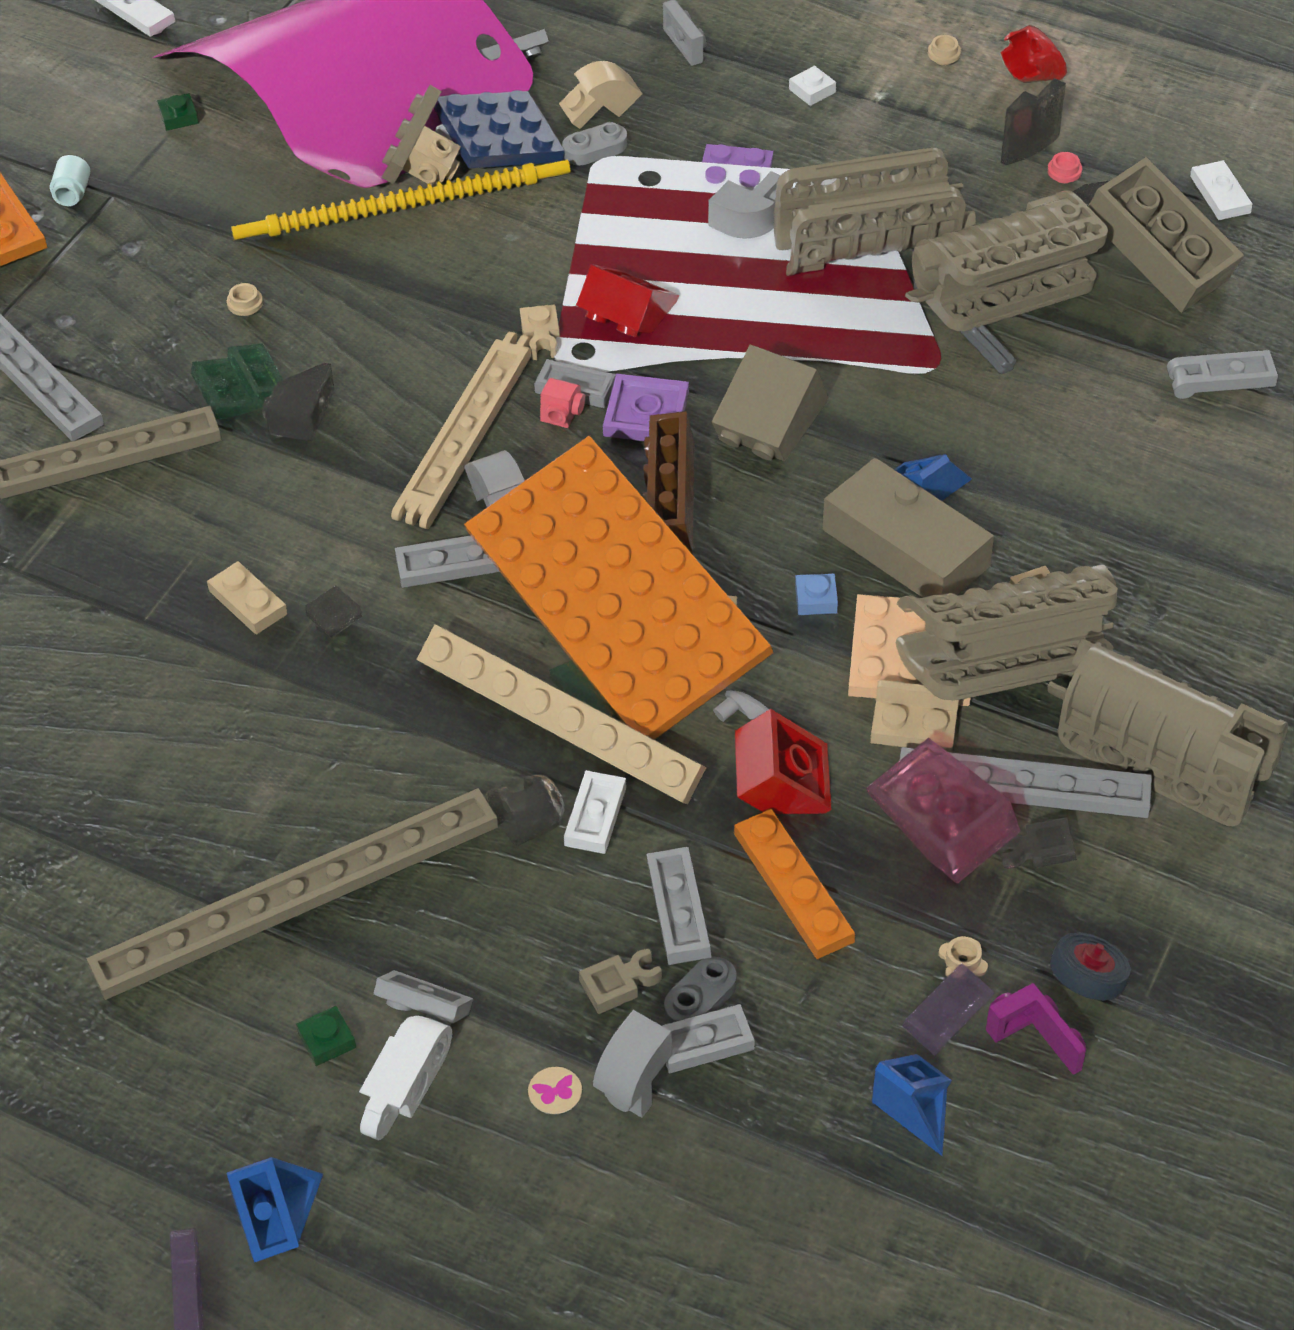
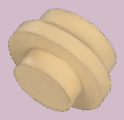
M939 35L929 45L928 56L937 64L949 65L960 58L961 48L958 45L957 39L953 36Z
M249 283L235 285L231 288L227 297V306L230 312L240 316L252 315L259 311L263 305L261 293L254 285Z

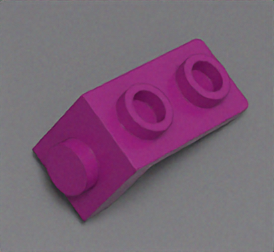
M1034 983L1013 994L1004 993L991 1003L988 1011L986 1031L995 1043L1033 1024L1073 1075L1082 1071L1086 1045L1081 1034L1075 1028L1068 1027L1060 1017L1059 1010L1053 999L1048 995H1043Z

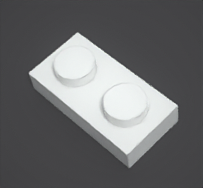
M585 771L564 834V846L602 854L606 853L626 790V778Z

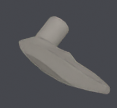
M726 691L725 696L727 698L713 709L715 715L723 722L737 710L745 714L749 719H755L769 710L758 700L739 691Z

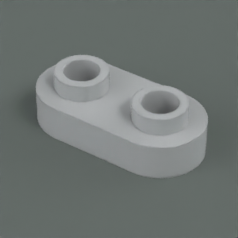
M607 122L590 129L575 132L563 140L564 159L573 165H586L599 161L602 158L618 155L627 148V131L619 124Z

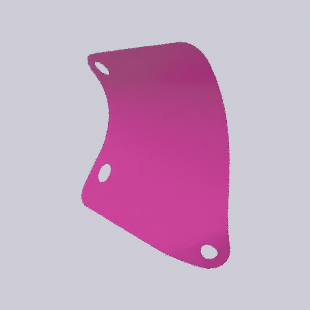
M305 0L152 57L156 58L174 52H195L212 57L228 66L251 85L265 102L287 144L298 159L326 174L363 188H370L389 182L381 178L387 167L386 164L382 163V160L391 144L396 147L398 146L400 139L396 138L395 135L404 118L408 121L411 120L413 114L408 112V109L416 94L418 93L423 96L429 85L441 90L440 96H449L451 94L468 95L481 94L483 92L502 93L514 90L529 91L533 83L531 65L483 0ZM487 34L497 41L501 51L500 57L497 60H488L479 52L476 45L479 35ZM433 108L424 126L435 132L436 127L441 125L442 122ZM331 169L343 171L350 177V180L335 176L328 171ZM402 170V171L400 172L399 176H401V175H403L404 173H406V171Z

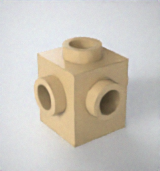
M424 126L402 170L425 183H431L435 187L437 182L440 181L442 183L445 177L449 180L453 178L460 164L455 158L461 146Z

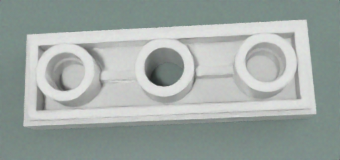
M95 0L150 37L160 34L163 29L175 22L174 13L155 0Z

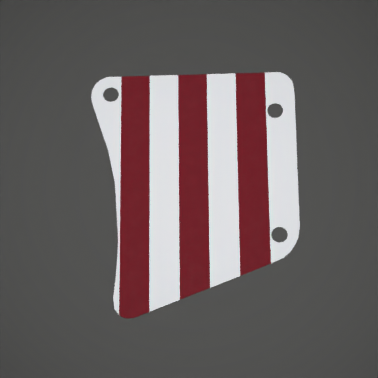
M629 156L602 158L591 166L558 325L559 337H556L557 354L554 356L556 361L610 372L676 361L743 358L751 344L791 360L825 361L902 373H927L939 366L941 352L920 302H911L905 297L906 292L912 291L914 288L898 251L884 252L875 256H858L849 260H833L824 263V269L787 276L786 270L787 264L790 262L791 249L778 250L776 248L774 228L759 237L736 238L708 226L709 199L728 180L752 191L756 186L745 187L740 184L739 175L742 171L748 169L757 171L760 174L761 182L770 171L781 175L790 169ZM711 166L724 168L726 171L725 180L718 184L708 182L705 178L706 169ZM645 171H655L661 176V181L655 186L648 187L640 184L638 177ZM837 178L824 180L821 185L832 184ZM590 265L621 270L679 295L676 304L652 333L638 332L637 337L618 331L616 329L618 323L607 319L606 324L586 317L587 310L576 306ZM585 342L594 346L596 352L592 358L587 360L576 359L571 353L572 348L578 343Z

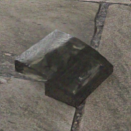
M1054 78L1037 96L1024 91L1006 109L1001 154L1002 164L1009 165L1027 159L1044 150L1059 137L1066 88L1065 82Z

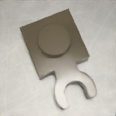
M642 949L636 952L628 963L623 964L619 955H616L579 971V981L597 1013L600 1014L637 998V985L648 987L659 983L662 980V969L660 966L654 967L651 970L642 969V966L652 962L650 949Z

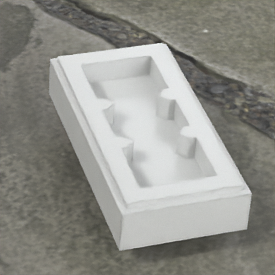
M1224 160L1192 167L1190 177L1218 220L1251 213L1252 202Z

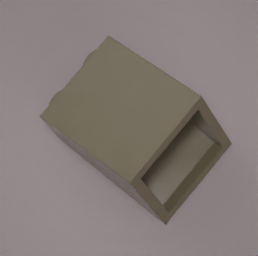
M750 344L712 420V424L719 436V440L735 448H738L740 444L751 448L755 455L765 460H772L774 457L785 461L825 406L828 396L817 369Z

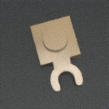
M545 305L520 308L522 333L530 337L531 359L537 360V351L540 349L549 350L551 358H555L554 356L557 354L556 337H559L556 306Z

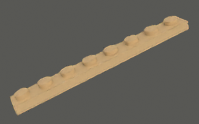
M434 624L417 658L418 661L682 803H689L706 769L705 766L436 624Z

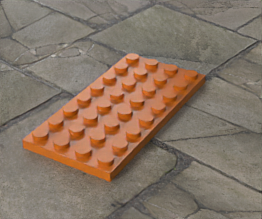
M590 436L583 439L464 524L467 532L622 723L654 740L773 654L772 647Z

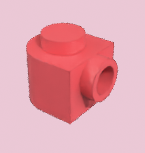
M550 378L541 392L540 421L569 428L574 416L580 415L584 408L585 394L581 393L580 385Z

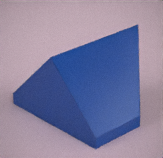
M946 454L904 462L894 469L941 501L972 480V478L954 465Z
M918 1054L879 1062L875 1069L872 1103L942 1156L947 1088L952 1080Z
M272 1157L227 1172L234 1203L254 1263L299 1247L298 1243L323 1174Z

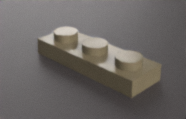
M429 85L423 96L418 93L416 94L408 109V112L413 114L411 120L408 121L404 118L395 135L396 138L400 139L398 146L396 147L391 144L382 160V163L386 164L387 167L381 178L394 184L442 92L441 90Z

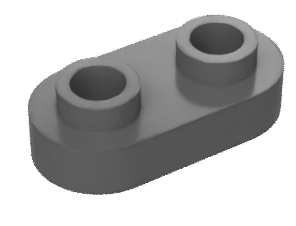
M716 956L699 961L666 995L664 1015L667 1023L670 1024L719 1010L736 990L737 975L733 964L727 959ZM717 973L721 976L713 978L709 974ZM683 1001H690L693 1003L691 1006L680 1005V1003Z

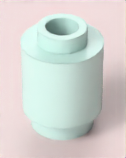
M67 155L57 161L50 184L52 197L57 203L63 206H73L83 198L90 176V167L85 160L77 156Z

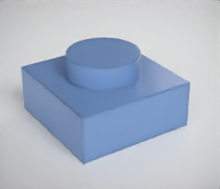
M835 574L795 575L798 615L837 613L838 600Z

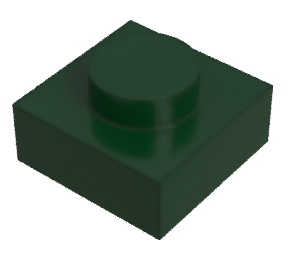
M190 93L173 95L169 98L157 100L166 131L199 124Z
M337 1006L296 1023L298 1034L315 1066L356 1048L355 1038Z

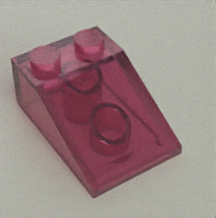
M929 737L866 788L867 793L926 858L957 884L1021 832L1010 800Z

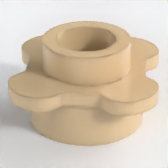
M961 936L940 946L939 957L945 960L947 966L945 974L950 980L959 981L962 977L972 974L983 976L987 972L988 964L981 958V944L977 940ZM959 958L967 959V961L961 962Z

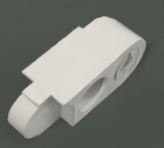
M413 1016L408 1017L400 1025L394 1037L390 1036L359 1091L370 1097L361 1120L360 1132L376 1140H381L388 1134L399 1113L412 1118L447 1056L452 1039V1029L450 1026L430 1018Z

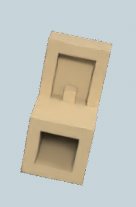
M596 61L585 65L574 73L580 83L568 93L559 105L571 123L581 129L602 106H605L620 117L642 95V92L631 76L618 65L609 61Z

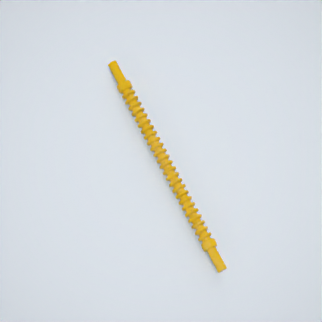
M568 160L538 166L528 163L522 165V169L514 166L513 171H508L507 168H504L503 173H499L498 170H495L493 175L485 172L484 177L475 174L474 179L466 176L464 181L456 178L454 183H451L448 179L444 185L438 181L435 187L428 183L427 188H422L419 185L417 190H413L412 187H409L408 192H403L402 189H399L398 194L389 191L388 196L380 193L378 198L370 195L368 200H365L364 197H360L358 202L350 199L349 204H345V201L342 200L339 206L332 202L329 208L322 204L319 210L312 206L311 211H306L303 208L301 213H297L293 210L292 215H287L286 212H283L282 217H278L277 214L267 215L265 220L231 226L234 240L269 234L270 237L280 235L283 230L286 233H290L292 228L299 231L301 226H305L308 230L311 224L318 228L321 222L328 226L331 220H334L337 224L341 218L347 222L349 217L357 220L358 215H363L364 218H367L368 213H373L376 216L378 211H382L383 214H386L387 209H392L393 212H396L397 207L406 210L407 205L415 208L417 203L425 206L427 201L435 204L437 199L443 203L446 197L453 201L456 195L462 199L464 194L472 197L473 192H478L479 195H482L483 190L491 193L493 188H497L498 191H501L502 186L511 189L512 184H515L517 187H520L523 182L527 186L537 183L538 179L570 173V165Z

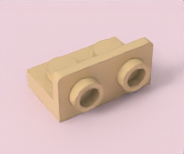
M880 680L877 686L871 743L952 753L959 700L940 699L933 695L924 685Z

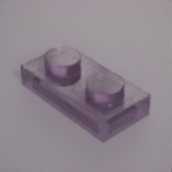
M961 963L906 1018L902 1027L936 1056L991 1000L995 992Z

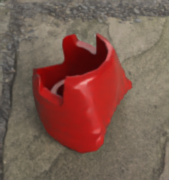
M1028 25L1005 36L1004 41L1009 40L1010 44L1000 53L1006 68L1015 79L1024 83L1047 80L1058 81L1067 74L1066 62L1061 52L1039 28Z

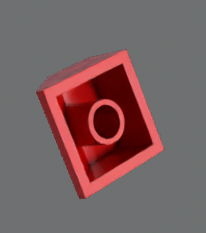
M590 265L576 306L587 310L586 317L606 324L607 319L618 323L616 328L618 331L637 337L638 332L652 333L676 304L679 295L621 270Z
M772 709L735 730L737 797L762 812L772 809L775 814L827 813L831 810L828 745L826 742Z

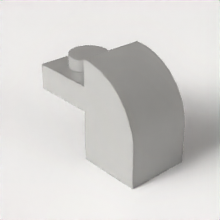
M770 171L752 191L728 180L709 199L708 226L736 238H755L770 232L774 228L776 187L778 178L781 175Z
M506 450L470 462L464 466L477 502L484 499L487 507L524 482L517 463Z
M632 1010L606 1046L596 1068L593 1087L604 1092L605 1097L617 1109L624 1112L631 1111L642 1118L652 1105V1080L672 1055L671 1031Z

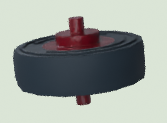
M1080 932L1070 933L1062 937L1057 942L1050 961L1054 975L1063 985L1081 996L1100 1001L1111 1000L1120 995L1128 983L1131 971L1127 958L1119 949L1104 939Z

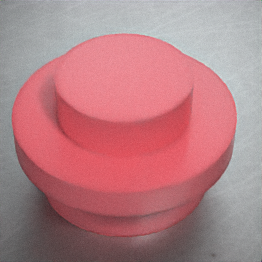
M1070 152L1057 153L1048 164L1049 176L1055 181L1064 184L1078 180L1082 175V165L1079 157Z

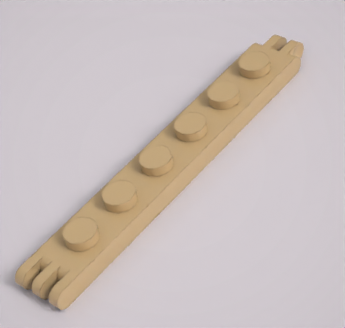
M509 331L503 341L498 339L494 341L393 507L391 513L393 520L401 521L406 514L405 522L415 525L420 517L419 527L424 529L430 528L464 471V466L470 461L531 357V348H529L530 337L522 335L516 344L517 333Z

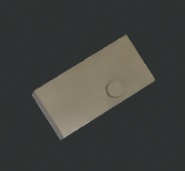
M1147 157L1098 188L1088 206L1107 226V238L1181 313L1228 281L1244 257V254Z
M877 458L872 459L824 498L823 530L922 598L947 593L958 595L991 565L993 534Z

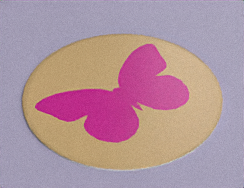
M549 1067L539 1071L531 1079L528 1087L531 1103L538 1110L548 1114H560L569 1111L578 1103L582 1094V1085L579 1078L572 1071L563 1067Z

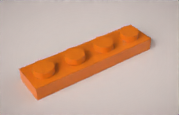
M772 809L734 825V835L816 959L855 942V932Z

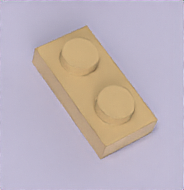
M239 561L207 581L209 592L256 635L287 615L286 604Z

